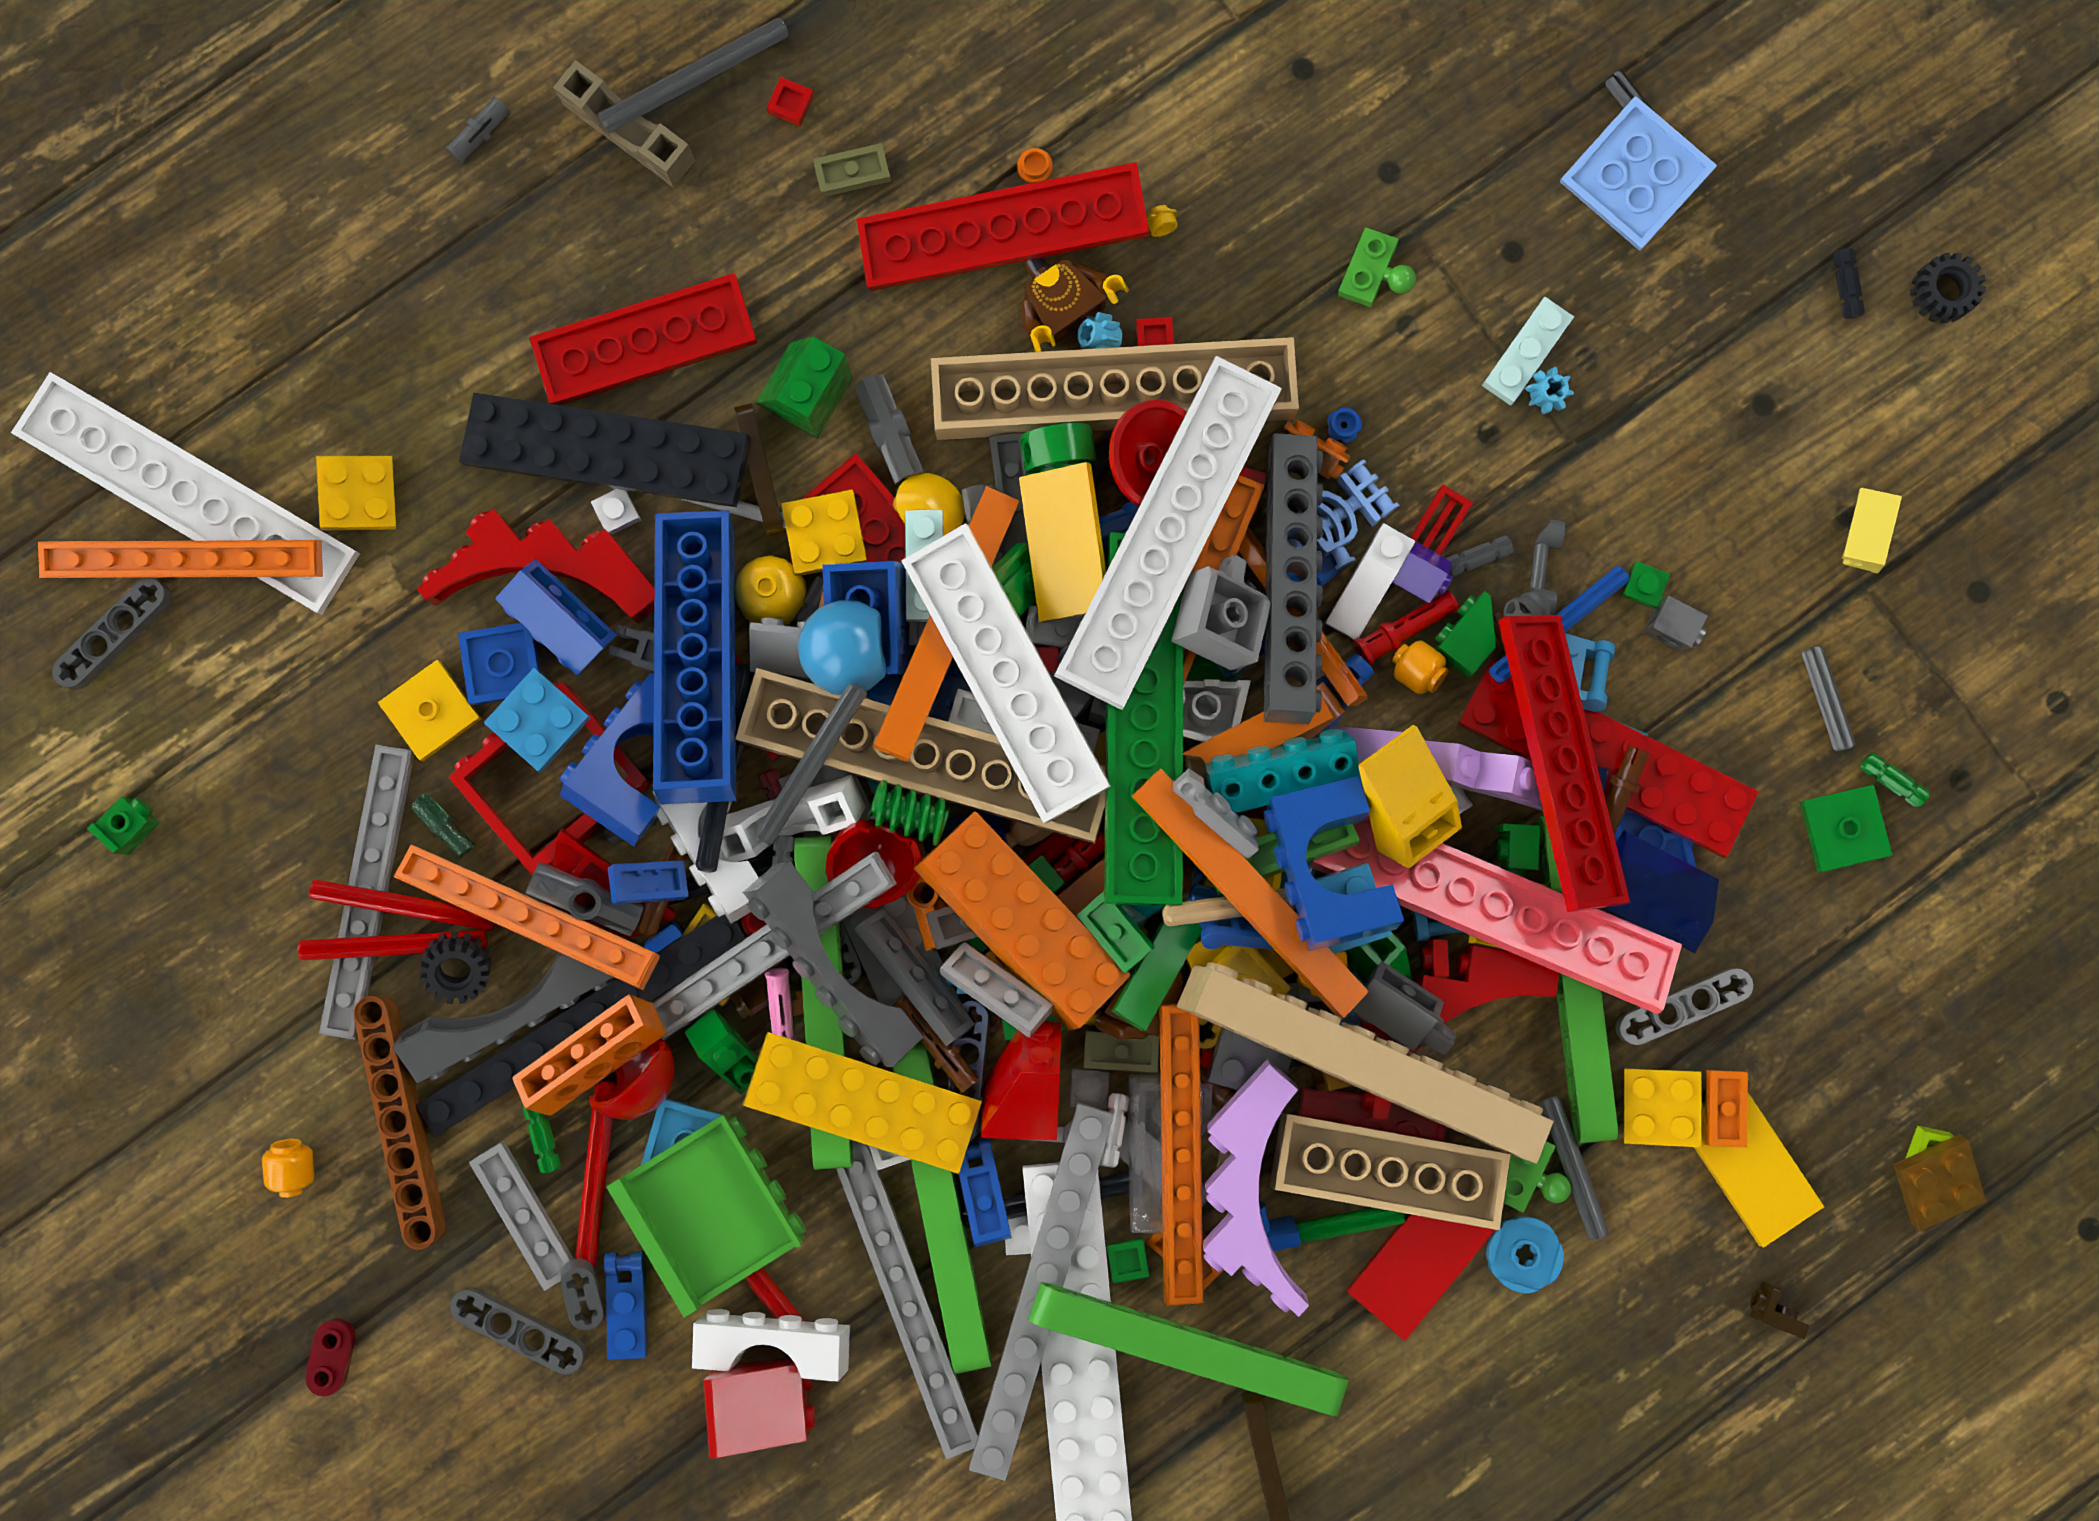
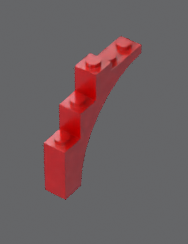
M494 509L489 512L484 511L474 517L470 523L471 527L465 531L474 543L457 549L452 554V560L442 569L436 568L430 571L423 578V584L417 588L426 601L437 606L459 590L490 578L517 574L536 559L553 576L569 578L598 590L616 602L638 624L655 611V587L606 529H603L600 533L595 531L589 534L581 543L583 547L577 550L559 527L550 519L545 522L539 521L532 525L526 532L527 537L522 540L504 517Z
M1466 946L1465 952H1460L1457 962V974H1462L1461 981L1417 975L1415 983L1444 1001L1440 1017L1444 1020L1445 1024L1470 1008L1496 999L1524 995L1556 997L1559 972L1509 951L1479 946ZM1360 1019V1027L1376 1034L1374 1040L1378 1037L1385 1041H1393L1387 1033L1373 1024H1368ZM1418 1045L1414 1051L1409 1049V1052L1416 1054L1421 1045ZM1364 1090L1362 1107L1367 1109V1116L1387 1120L1392 1102Z

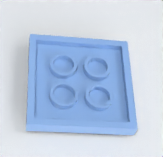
M1635 96L1561 178L1560 183L1641 251L1717 165Z

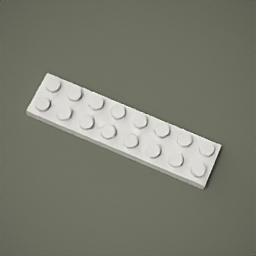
M965 523L903 559L902 563L1042 822L1045 824L1111 787L970 527Z

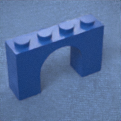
M652 673L649 674L643 683L637 680L625 696L629 700L622 710L618 707L613 709L604 722V726L607 729L600 737L594 734L582 750V753L585 754L584 758L578 765L572 762L560 777V781L563 782L560 792L562 798L633 847L655 820L660 806L631 787L620 777L614 765L613 752L622 742L629 738L644 735L654 737V675Z
M1359 776L1271 797L1267 810L1264 811L1267 830L1269 833L1274 832L1278 846L1274 847L1276 862L1280 869L1285 868L1289 881L1285 883L1287 899L1290 905H1296L1300 918L1296 919L1297 933L1301 942H1307L1309 951L1395 930L1404 922L1393 884L1355 894H1338L1322 887L1314 879L1307 865L1306 851L1308 843L1312 838L1327 830L1364 822L1370 813Z

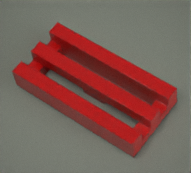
M1444 484L1440 486L1409 537L1416 542L1444 495L1449 497V501L1422 544L1424 547L1429 548L1456 502L1462 505L1461 509L1434 551L1440 556L1474 503Z

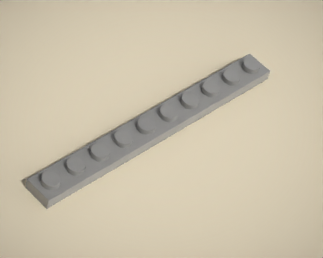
M1077 1102L971 1458L970 1471L1006 1481L1050 1332L1049 1329L1033 1324L1028 1318L1040 1282H1047L1061 1287L1064 1285L1114 1117L1113 1112Z
M853 1141V1167L836 1168L945 1458L949 1459L974 1449L979 1433L958 1378L954 1373L952 1362L879 1170H876L869 1145Z

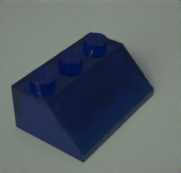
M1623 830L1616 845L1630 903L1605 908L1658 935L1680 943L1683 948L1695 953L1714 922L1719 879Z

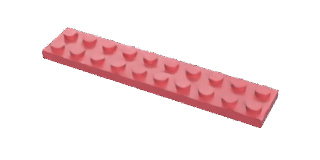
M1368 814L1364 822L1353 824L1360 840L1358 845L1314 860L1310 864V867L1325 874H1331L1367 862L1369 863L1376 888L1393 884L1398 903L1405 908L1657 1015L1664 1010L1682 944L1599 909L1567 912L1563 894L1442 843L1408 869L1377 851Z

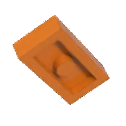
M1706 1070L1705 1145L1747 1147L1748 1072Z

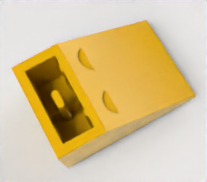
M1410 726L1358 765L1364 793L1370 809L1369 816L1378 852L1409 869L1462 828L1457 799L1417 726Z

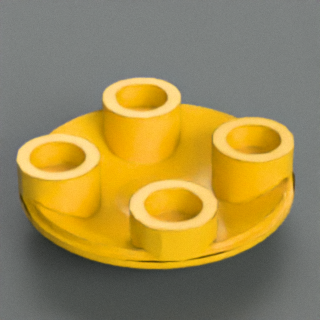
M923 473L908 477L900 485L893 502L895 510L899 513L905 524V510H942L943 536L960 527L965 518L964 502L960 492L951 482L935 474Z

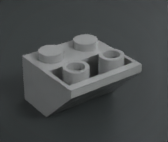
M761 618L760 623L750 622V672L755 675L756 668L804 682H812L802 669L798 650V638L805 622H798L797 627L784 626L782 620L774 618Z

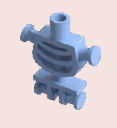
M1364 459L1354 465L1347 473L1345 472L1340 475L1337 480L1349 498L1344 501L1341 497L1329 491H1323L1321 505L1317 506V514L1322 517L1323 521L1321 538L1317 539V547L1322 551L1323 557L1332 553L1337 562L1336 570L1356 561L1354 556H1349L1345 548L1353 541L1358 530L1353 512L1359 509L1373 527L1380 521L1381 517L1382 519L1400 506L1398 502L1393 503L1386 494L1389 491L1386 486L1380 490L1374 483L1379 477L1376 473L1371 475L1364 466L1367 463ZM1354 475L1360 484L1356 486L1349 476ZM1368 488L1372 496L1366 499L1362 492ZM1322 502L1332 505L1336 509H1333L1332 511L1328 506H1326ZM1375 503L1382 511L1381 515L1377 513L1372 504ZM1294 506L1298 510L1297 514L1302 513L1298 507ZM1344 519L1348 527L1347 537L1344 535V529L1341 521ZM1330 529H1333V532H1334V535H1335V538H1336V542H1335V543H1334V541H1333V537H1332V534H1331ZM1295 539L1287 540L1293 547H1302L1301 543Z

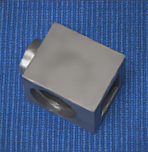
M1667 596L1661 599L1658 607L1653 610L1642 633L1681 653L1692 648V646L1697 647L1700 644L1707 628L1703 627V624L1708 615L1671 596Z

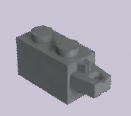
M1380 960L1363 983V986L1369 992L1352 1011L1362 1021L1373 1024L1387 1033L1394 1042L1405 1045L1412 1051L1418 1045L1423 1047L1427 1045L1437 1052L1446 1055L1455 1043L1456 1033L1445 1026L1444 1020L1440 1017L1444 1001Z

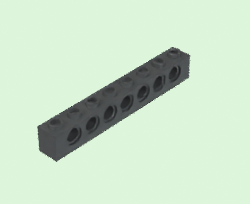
M1274 433L1267 449L1265 595L1268 596L1271 605L1265 627L1264 722L1308 725L1315 713H1319L1321 710L1322 692L1321 690H1316V677L1321 675L1322 656L1316 654V642L1321 640L1322 621L1316 619V607L1321 605L1322 586L1316 585V573H1320L1322 568V551H1317V539L1321 538L1323 521L1322 517H1317V506L1321 505L1323 486L1317 483V472H1321L1323 452L1317 450V436ZM1288 473H1297L1302 477V480L1293 479ZM1288 506H1296L1302 513H1294ZM1295 539L1301 543L1302 547H1293L1287 540ZM1287 573L1299 575L1302 582L1292 581L1287 576ZM1286 608H1297L1302 616H1292ZM1292 641L1297 643L1302 651L1294 652L1290 650L1286 642ZM1292 676L1297 678L1301 682L1302 687L1289 685L1285 677Z

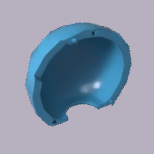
M840 600L821 606L807 618L798 638L799 658L803 671L817 687L831 694L842 695L850 683H855L867 691L884 678L886 665L881 646L882 626L880 613L860 601Z

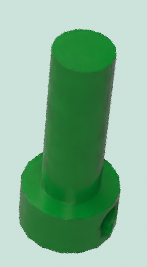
M1065 423L1050 425L1028 431L1020 437L1026 475L1085 462L1090 463L1092 467L1097 463L1092 428L1088 424Z

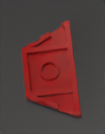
M561 828L557 836L552 867L580 879H593L600 887L610 891L608 867L612 864ZM583 892L576 895L575 900L580 905L588 906L594 903L595 898L590 893ZM546 901L544 902V904H547L553 908H556L562 912L571 915L568 910L560 908ZM667 905L661 922L664 920L669 921L676 916V910L670 905ZM583 920L623 939L640 935L634 930L631 936H628L592 920Z

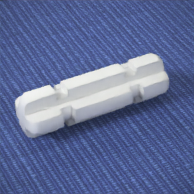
M1112 1093L1108 1099L1107 1109H1109V1112L1114 1113V1117L1099 1165L1113 1168L1118 1164L1120 1152L1117 1149L1122 1144L1126 1122L1124 1113L1128 1111L1130 1100L1128 1096Z

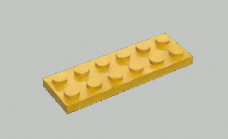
M767 1032L743 1106L959 1174L982 1101Z

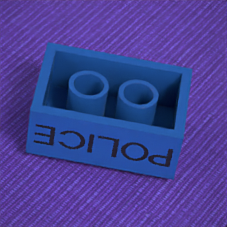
M885 561L823 565L824 605L847 600L860 601L876 609L881 616V646L886 665L885 675H904L909 665L908 622L906 621V569L903 563Z

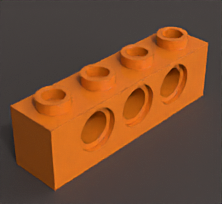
M628 994L516 1074L512 1079L525 1109L551 1116L666 1035L667 1032L653 1003Z

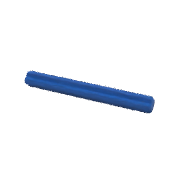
M1616 566L1556 614L1561 615L1565 632L1629 581L1630 576L1623 567ZM1506 655L1489 668V674L1499 684L1511 677Z

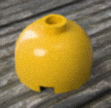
M774 556L758 557L747 563L737 575L734 586L735 601L742 615L752 623H760L761 618H774L782 620L783 625L787 626L791 624L790 622L794 620L800 608L805 604L804 599L807 594L806 581L802 575H795L793 564L786 559Z

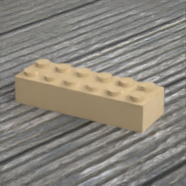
M1281 1113L1269 1187L1284 1192L1500 1230L1511 1154Z

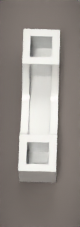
M852 774L808 788L779 835L791 836L814 830L820 831L822 835L856 823L866 806ZM776 799L727 814L719 855L720 860L727 862L743 861L757 856L770 846L759 840L755 836V832Z
M653 791L655 801L660 806L657 814L658 820L662 826L669 823L675 832L670 837L681 856L687 853L694 865L690 866L689 869L699 886L707 884L713 894L708 897V900L718 917L725 914L729 922L733 923L750 913L751 911L747 905L749 900L742 892L759 877L749 861L727 862L719 859L717 870L714 873L701 872L696 868L695 864L707 802L661 805Z
M725 1309L708 1310L707 1313L693 1323L692 1368L729 1371L741 1360L745 1349L755 1345H771L781 1349L791 1357L798 1368L801 1378L838 1382L848 1371L850 1325H840L836 1319L822 1318L815 1322L802 1321L800 1316L785 1315L779 1317V1319L765 1318V1314L760 1312L744 1313L743 1316L729 1315V1311Z

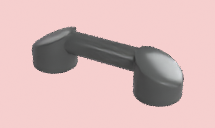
M1552 519L1546 524L1534 543L1529 591H1538L1547 598L1551 607L1550 615L1555 614L1557 592L1544 590L1549 548L1560 549L1565 535V521Z

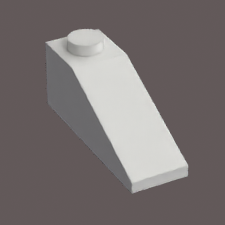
M1383 523L1373 537L1326 620L1325 625L1352 640L1359 637L1397 575L1415 540Z

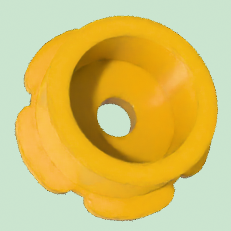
M1166 205L1156 206L1147 213L1148 228L1153 237L1165 236L1174 231L1178 226L1176 220L1177 211L1168 208Z

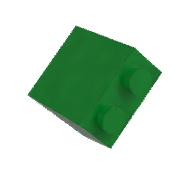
M815 337L791 342L755 404L818 439L853 380L846 355Z

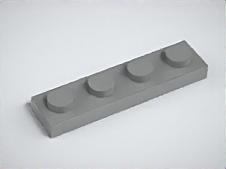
M503 1141L470 1161L469 1164L545 1291L561 1281L562 1267L574 1258L507 1144Z

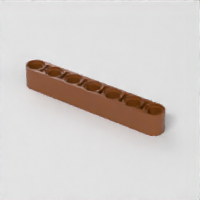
M386 995L366 996L360 999L354 1007V1021L402 1238L407 1246L420 1250L439 1242L444 1237L446 1222L422 1115L416 1106L419 1104L414 1078L393 1049L398 1034L403 1031L396 1002ZM375 1002L382 1008V1016L378 1022L374 1021L370 1016V1008ZM382 1038L386 1039L390 1045V1052L386 1058L382 1057L378 1052V1044ZM389 1075H393L398 1081V1089L394 1094L390 1093L386 1088V1079ZM397 1111L402 1112L406 1117V1126L403 1130L398 1129L394 1124V1115ZM405 1147L409 1148L414 1154L415 1160L411 1167L407 1166L402 1160V1151ZM413 1184L418 1185L423 1192L420 1203L414 1202L410 1197V1188ZM420 1221L426 1222L431 1229L429 1239H424L419 1235L418 1224Z

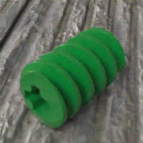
M883 779L878 784L867 821L874 815L875 826L880 828L887 819L890 823V832L893 833L900 824H903L905 837H909L916 828L918 829L919 841L921 842L924 841L929 833H932L933 845L938 846L950 808L945 810V799L941 797L934 806H931V796L928 793H925L919 802L916 801V790L913 788L910 789L905 797H902V787L900 784H897L891 792H888L887 780Z

